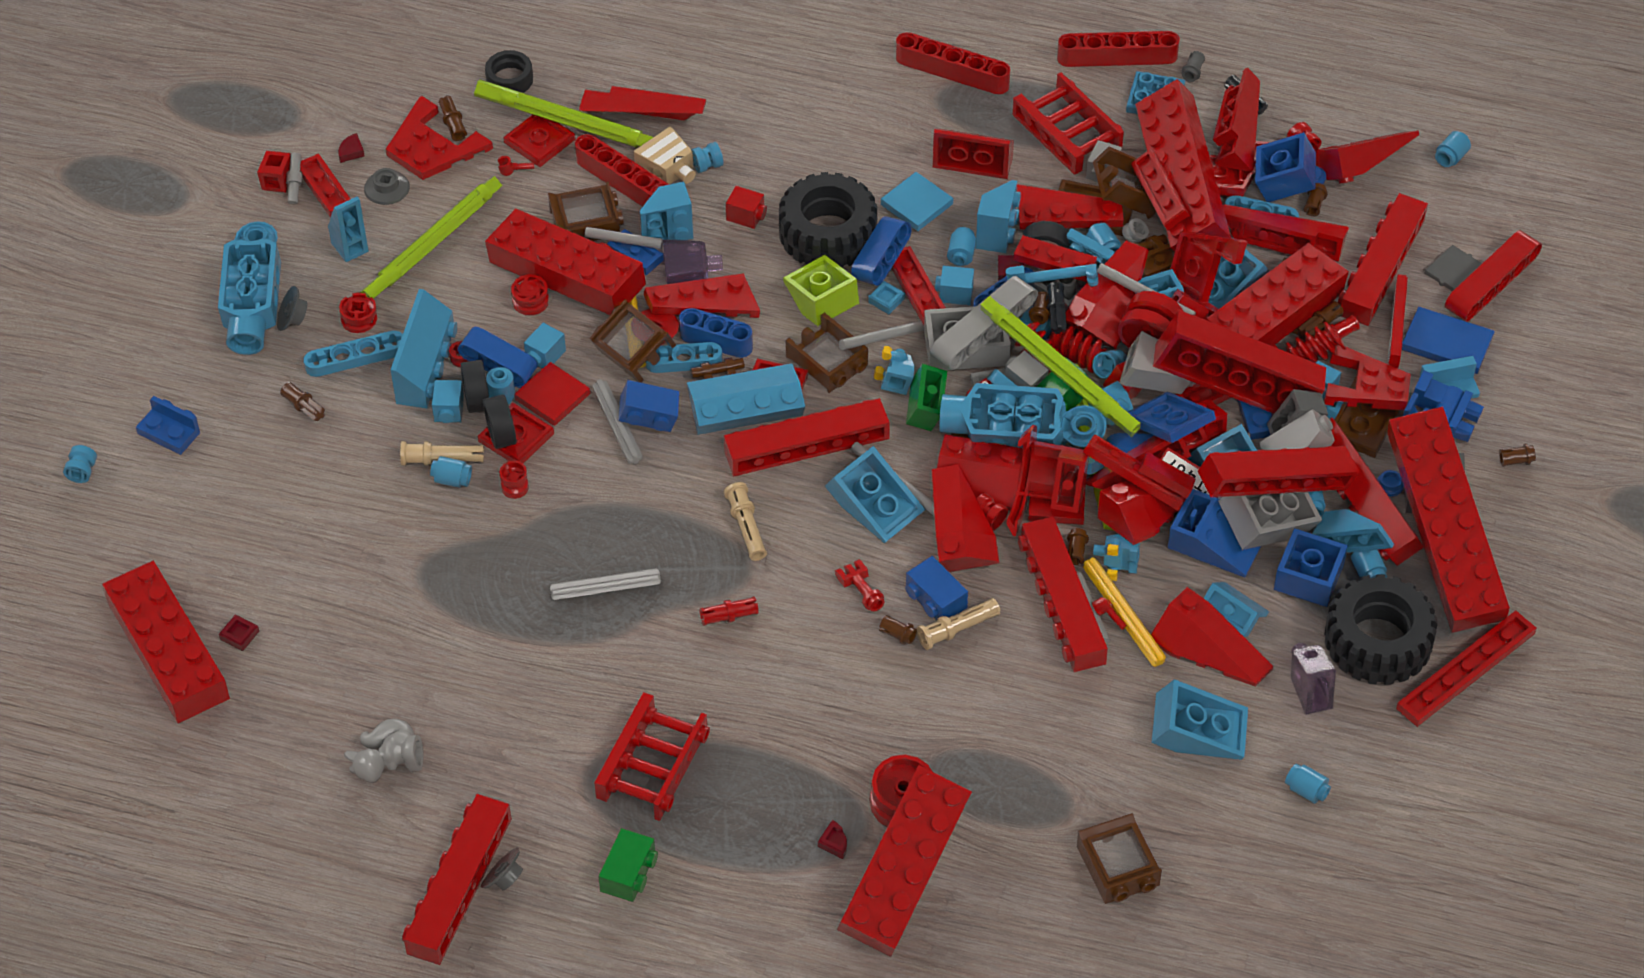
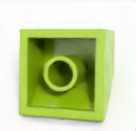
M826 255L783 277V281L801 314L816 326L821 325V315L824 312L831 318H834L859 304L857 279Z

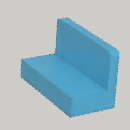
M1473 356L1426 364L1421 367L1420 376L1423 370L1434 374L1432 379L1447 386L1458 387L1463 392L1465 390L1472 392V398H1478L1480 395L1474 380L1477 363Z
M1226 582L1212 583L1204 597L1244 637L1249 636L1259 617H1267L1269 613L1267 609Z

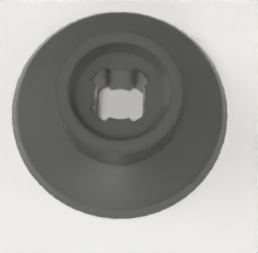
M391 168L377 170L368 178L364 185L366 197L370 201L381 205H389L401 201L410 189L408 179L400 172Z
M292 286L287 291L281 303L277 318V328L279 331L287 329L290 324L299 326L306 315L307 301L299 299V289L296 286Z
M518 847L509 851L496 863L484 878L481 888L487 889L496 884L504 891L518 879L523 871V868L515 862L520 853Z

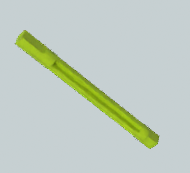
M481 79L478 80L474 91V96L635 148L654 138L642 134L643 132Z
M496 176L489 178L484 184L478 185L378 273V276L359 293H365L367 297L374 299L385 288L391 287L492 198V195L503 186Z
M988 296L980 304L981 310L996 325L1107 419L1109 418L1130 437L1138 432L1140 429V422L1007 308L1000 305L991 296Z

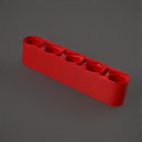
M1172 31L1068 33L1060 36L1058 40L1057 61L1065 67L1172 64L1178 59L1180 38L1178 34Z
M910 32L901 33L896 38V61L901 65L993 94H1004L1009 90L1011 69L1004 61Z
M584 134L575 140L577 164L605 183L609 182L611 187L642 207L658 187L670 185L593 135Z
M1518 230L1450 293L1444 307L1464 321L1469 322L1536 259L1542 249V243L1523 231Z

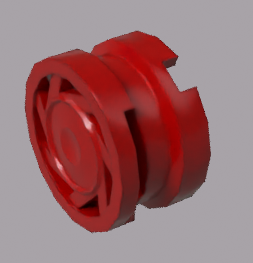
M533 274L523 275L515 279L511 286L514 309L520 314L529 316L543 312L547 308L549 300L546 281L542 277Z
M352 293L351 297L347 298L345 296L341 300L339 310L341 325L345 330L352 333H364L376 325L377 310L375 300L372 297H367L365 293Z

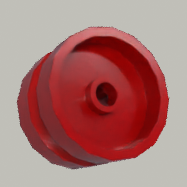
M1155 291L1138 292L1131 298L1126 308V313L1119 323L1118 335L1128 348L1131 347L1141 331L1159 339L1178 310L1183 311V309L1175 300L1165 294Z
M906 754L891 756L882 761L874 771L869 798L871 812L877 821L888 827L918 765L932 771L929 765L918 757Z

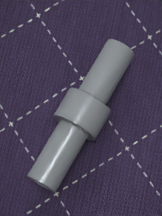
M291 153L290 171L287 172L286 183L289 185L287 201L289 204L298 203L299 185L302 184L300 153Z

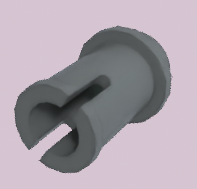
M1194 51L1190 53L1187 64L1181 70L1184 80L1194 82L1200 78V69L1205 61V56L1202 52Z

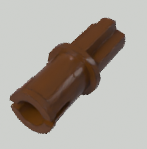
M446 95L440 98L439 104L444 114L443 123L449 128L453 141H462L467 136V131L462 123V113L456 110L451 96Z
M1332 301L1321 311L1314 312L1313 316L1298 328L1299 336L1305 339V332L1314 336L1315 327L1325 330L1324 322L1330 324L1343 315L1342 306L1333 311L1339 303Z
M287 382L283 385L280 391L281 396L294 404V408L298 412H304L314 421L324 418L325 409L312 399L310 393L303 392L292 382Z

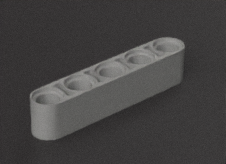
M1013 276L990 296L1018 318L1033 305L1038 296V291L1019 277ZM979 304L934 342L930 355L949 369L955 370L998 335L1002 329L981 310Z

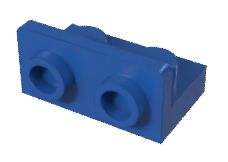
M153 396L150 399L152 409L136 426L137 434L181 455L200 434L197 417L191 411L182 410L166 399L162 400Z

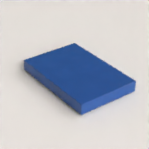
M1418 306L1403 340L1402 350L1438 362L1473 356L1477 363L1475 374H1478L1495 331Z
M1168 391L1128 412L1140 422L1141 430L1170 443L1216 420L1213 410Z

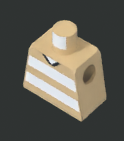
M668 127L634 150L635 163L668 184H672L678 179L688 184L695 178L696 173L692 169L693 153L671 127Z

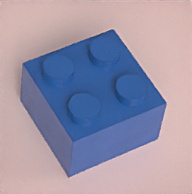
M1305 133L1256 147L1255 183L1266 202L1280 200L1315 189L1316 152Z
M1294 528L1277 569L1274 590L1328 607L1345 563L1348 545Z

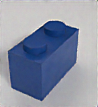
M627 380L620 395L618 421L653 428L658 431L671 432L678 417L680 391Z
M933 556L906 572L905 589L907 594L923 606L929 617H934L936 620L941 616L949 618L968 608V591Z

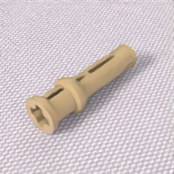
M401 441V466H406L407 463H424L425 466H429L433 460L438 461L440 456L466 462L483 463L484 455L473 453H484V445L432 446V443H429V441H425L424 444H407L406 441Z
M736 482L724 489V495L730 501L732 517L738 520L750 559L752 561H759L766 557L767 551L764 548L753 517L755 507L749 501L747 485L743 482Z
M991 598L984 603L949 618L941 616L937 619V622L928 626L920 625L917 627L918 639L921 645L926 650L933 648V644L942 640H952L956 633L1000 615L999 604L994 598Z

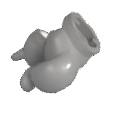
M387 719L378 724L371 733L368 731L361 733L360 741L363 746L369 749L359 752L349 750L344 752L345 758L353 762V765L349 767L350 772L355 773L358 778L370 783L378 781L385 766L389 770H395L397 765L405 763L411 772L420 771L423 766V744L421 737L415 735L412 727L400 719Z

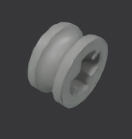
M1134 218L1124 225L1122 233L1127 241L1139 244L1148 236L1149 230L1141 219Z

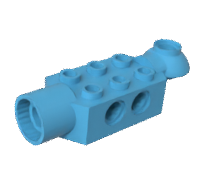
M256 221L242 226L236 233L235 240L224 244L218 310L223 327L227 328V347L233 352L243 355L260 352L264 347L265 330L276 325L281 259L276 243L278 239L277 231L266 222Z
M976 383L967 396L943 394L941 400L940 432L967 434L972 442H991L1023 448V445L1021 447L1018 446L1021 435L1029 427L1036 425L1037 441L1060 445L1062 441H1069L1074 446L1086 447L1094 434L1103 438L1107 428L1106 419L1095 407L1082 405L1066 411L1064 399L1059 389ZM1083 425H1086L1091 428L1087 432H1081L1078 430V428Z

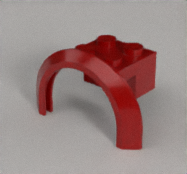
M1036 425L1029 427L1018 441L1019 447L1023 445L1021 470L1014 503L1006 523L1013 536H1016L1019 531L1028 496L1052 500L1050 508L1078 513L1083 502L1089 456L1084 454L1082 449L1037 441Z

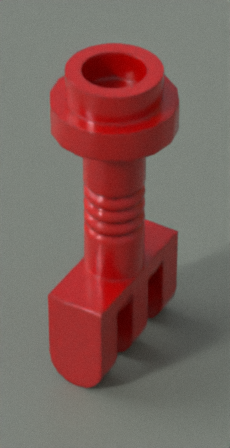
M860 559L854 561L856 570L851 564L844 566L847 575L841 568L835 570L836 578L844 588L854 584L863 595L862 604L867 610L875 612L883 607L885 603L884 595L878 589L872 590L864 579L869 577L868 568Z

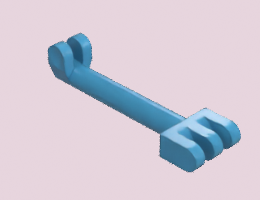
M1097 264L1025 273L1024 265L1006 269L1007 281L1013 276L1019 277L1027 284L1087 276L1089 286L1094 287L1099 283Z

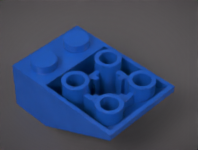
M1192 489V492L1184 501L1170 527L1168 548L1245 578L1261 546L1242 550L1218 502L1220 499L1216 497L1211 498L1206 493Z

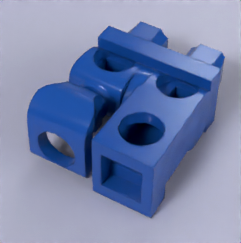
M1423 370L1403 416L1418 413L1415 405L1423 408V411L1443 407L1453 438L1468 442L1475 426L1462 421L1464 417L1477 423L1484 406L1471 401L1472 392L1467 390L1463 392L1458 387L1447 386L1432 379L1434 374Z

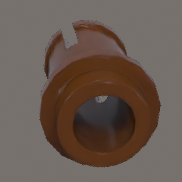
M1315 183V189L1307 191L1309 196L1304 206V212H1307L1306 214L1309 216H1318L1322 202L1327 198V189L1321 183Z
M1044 291L1038 292L1033 307L1029 310L1030 320L1032 322L1039 321V325L1044 324L1050 317L1046 307L1049 304L1048 296L1046 299L1047 292Z
M1527 443L1523 444V447L1499 450L1502 467L1520 463L1530 465L1531 462L1536 461L1534 446H1528Z
M1074 528L1067 534V541L1069 542L1068 553L1073 565H1079V563H1084L1085 544L1088 543L1089 537L1084 529Z
M889 615L884 616L879 625L880 632L899 639L903 645L906 643L910 645L917 635V629L914 628L913 624H904Z

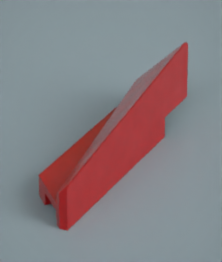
M1247 67L1242 71L1240 84L1236 87L1230 85L1224 93L1213 141L1218 146H1221L1215 160L1217 166L1252 171L1254 169L1260 80Z
M612 86L610 93L585 90L579 111L626 112L684 121L695 114H703L706 99Z
M1223 205L1227 224L1231 228V235L1235 239L1246 240L1247 244L1291 255L1307 243H1310L1332 260L1337 262L1340 260L1349 230L1347 226L1232 205Z
M1203 427L1173 443L1154 435L1127 452V454L1142 463L1147 452L1161 458L1166 448L1169 447L1187 459L1191 456L1190 449L1209 442V439ZM1104 467L1087 478L1086 485L1103 490L1128 480L1109 468Z

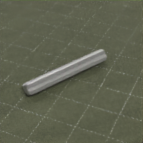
M599 379L592 387L627 462L636 465L643 457L627 423L618 421L619 406L607 381Z
M657 568L554 583L550 585L552 600L658 585L661 583V577Z

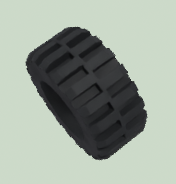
M821 172V175L815 176L811 174L806 176L805 180L799 179L793 184V187L790 186L785 191L779 203V236L781 244L790 256L793 255V259L799 263L805 262V265L824 255L842 268L847 264L848 266L853 265L877 226V204L875 203V197L863 183L860 182L858 184L857 180L851 176H848V178L843 177L842 173L835 172V175H831L828 172ZM830 215L843 218L846 222L837 226L824 227L813 224L810 220Z
M1377 574L1375 578H1370V575L1360 577L1358 582L1352 580L1345 585V588H1340L1337 591L1335 598L1331 600L1324 632V642L1326 649L1330 651L1329 656L1334 663L1339 662V668L1346 674L1348 672L1352 673V677L1361 681V678L1368 680V684L1377 685V682H1384V685L1394 684L1395 680H1398L1399 683L1409 680L1410 674L1412 676L1417 675L1422 670V667L1428 663L1432 653L1438 625L1433 604L1427 602L1428 597L1421 590L1419 592L1416 591L1415 585L1407 582V584L1403 583L1401 578L1395 576L1391 579L1385 578V575ZM1369 619L1385 620L1396 625L1404 633V636L1394 640H1378L1362 632L1357 624Z

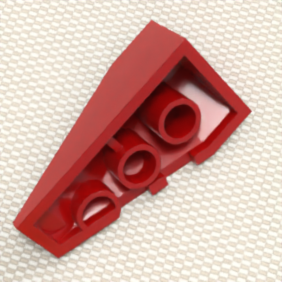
M1419 130L1400 132L1351 142L1350 144L1315 150L1316 166L1325 171L1327 180L1338 179L1339 184L1354 181L1353 176L1366 173L1418 137Z
M1126 240L1105 265L1138 282L1142 279L1149 251L1147 248ZM1098 273V285L1092 287L1087 282L1072 300L1068 310L1065 312L1066 323L1069 326H1075V332L1078 333L1080 330H1083L1084 336L1093 335V340L1097 341L1100 339L1103 342L1102 344L1116 349L1121 341L1118 335V326L1135 292Z
M959 464L932 469L935 530L940 564L948 572L999 564L997 538Z
M1124 481L1100 491L1097 518L1131 544L1135 545L1159 533L1160 527L1165 522L1169 523L1173 520V515L1177 510L1130 481Z
M1188 587L1169 603L1151 633L1160 649L1168 655L1177 659L1184 657L1195 661L1196 666L1202 668L1209 666L1220 670L1224 676L1255 687L1274 667L1210 602Z

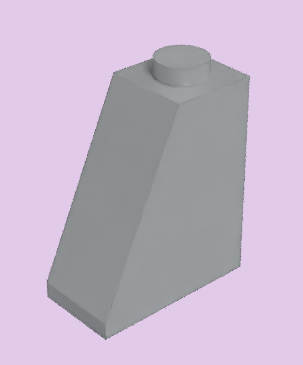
M1141 331L1129 348L1119 383L1124 386L1163 392L1168 391L1176 394H1182L1187 386L1192 387L1194 382L1153 367L1155 344L1158 339Z
M1312 409L1259 443L1262 450L1331 446L1335 441L1331 431L1333 425L1326 415L1322 416Z

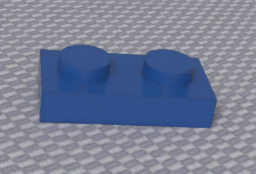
M626 229L621 231L622 233L632 234ZM613 241L607 243L613 250L642 262L644 275H648L664 261L663 253L655 248Z
M1237 399L1246 431L1250 433V439L1269 437L1271 434L1267 423L1272 418V413Z

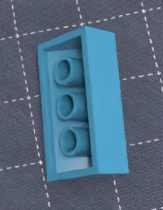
M423 289L418 290L390 371L396 404L427 409L430 399H433L435 380L443 375L444 358L449 357L451 337L455 338L457 334V322H454L451 309Z
M792 363L687 382L697 435L803 416L805 410L800 381Z

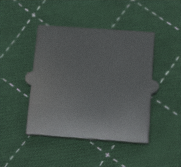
M1452 245L1426 268L1424 273L1439 282L1440 286H1445L1453 291L1482 263L1474 259L1472 254H1467Z

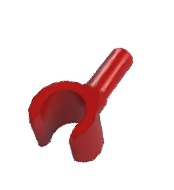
M508 156L498 158V168L504 176L511 175L514 170L534 169V163H512Z
M1100 597L1092 602V606L1099 616L1107 612L1121 630L1127 627L1124 621L1115 613L1116 611L1113 609L1114 607L1109 599Z

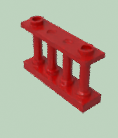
M1062 72L1057 74L1056 89L1035 101L1028 100L1022 93L1013 97L1012 115L1074 175L1083 171L1084 155L1093 151L1098 140L1106 143L1109 142L1119 147L1123 146L1124 131L1122 127L1113 122ZM1061 97L1070 104L1050 116L1043 115L1039 111V109ZM1076 112L1085 119L1065 131L1059 130L1054 125ZM1092 127L1101 134L1081 146L1075 145L1070 140Z
M643 692L594 782L596 798L607 802L612 792L616 793V791L625 793L652 803L654 818L660 821L665 811L669 812L674 802V793L700 744L705 743L708 739L710 727L707 726V714L701 712L696 724L693 725L657 712L654 696ZM656 723L687 734L689 737L684 746L680 747L646 735L645 730L648 724ZM642 745L676 757L677 760L672 769L669 770L633 757V752L636 747ZM631 768L665 780L660 792L657 793L621 780V774L624 769L628 770Z

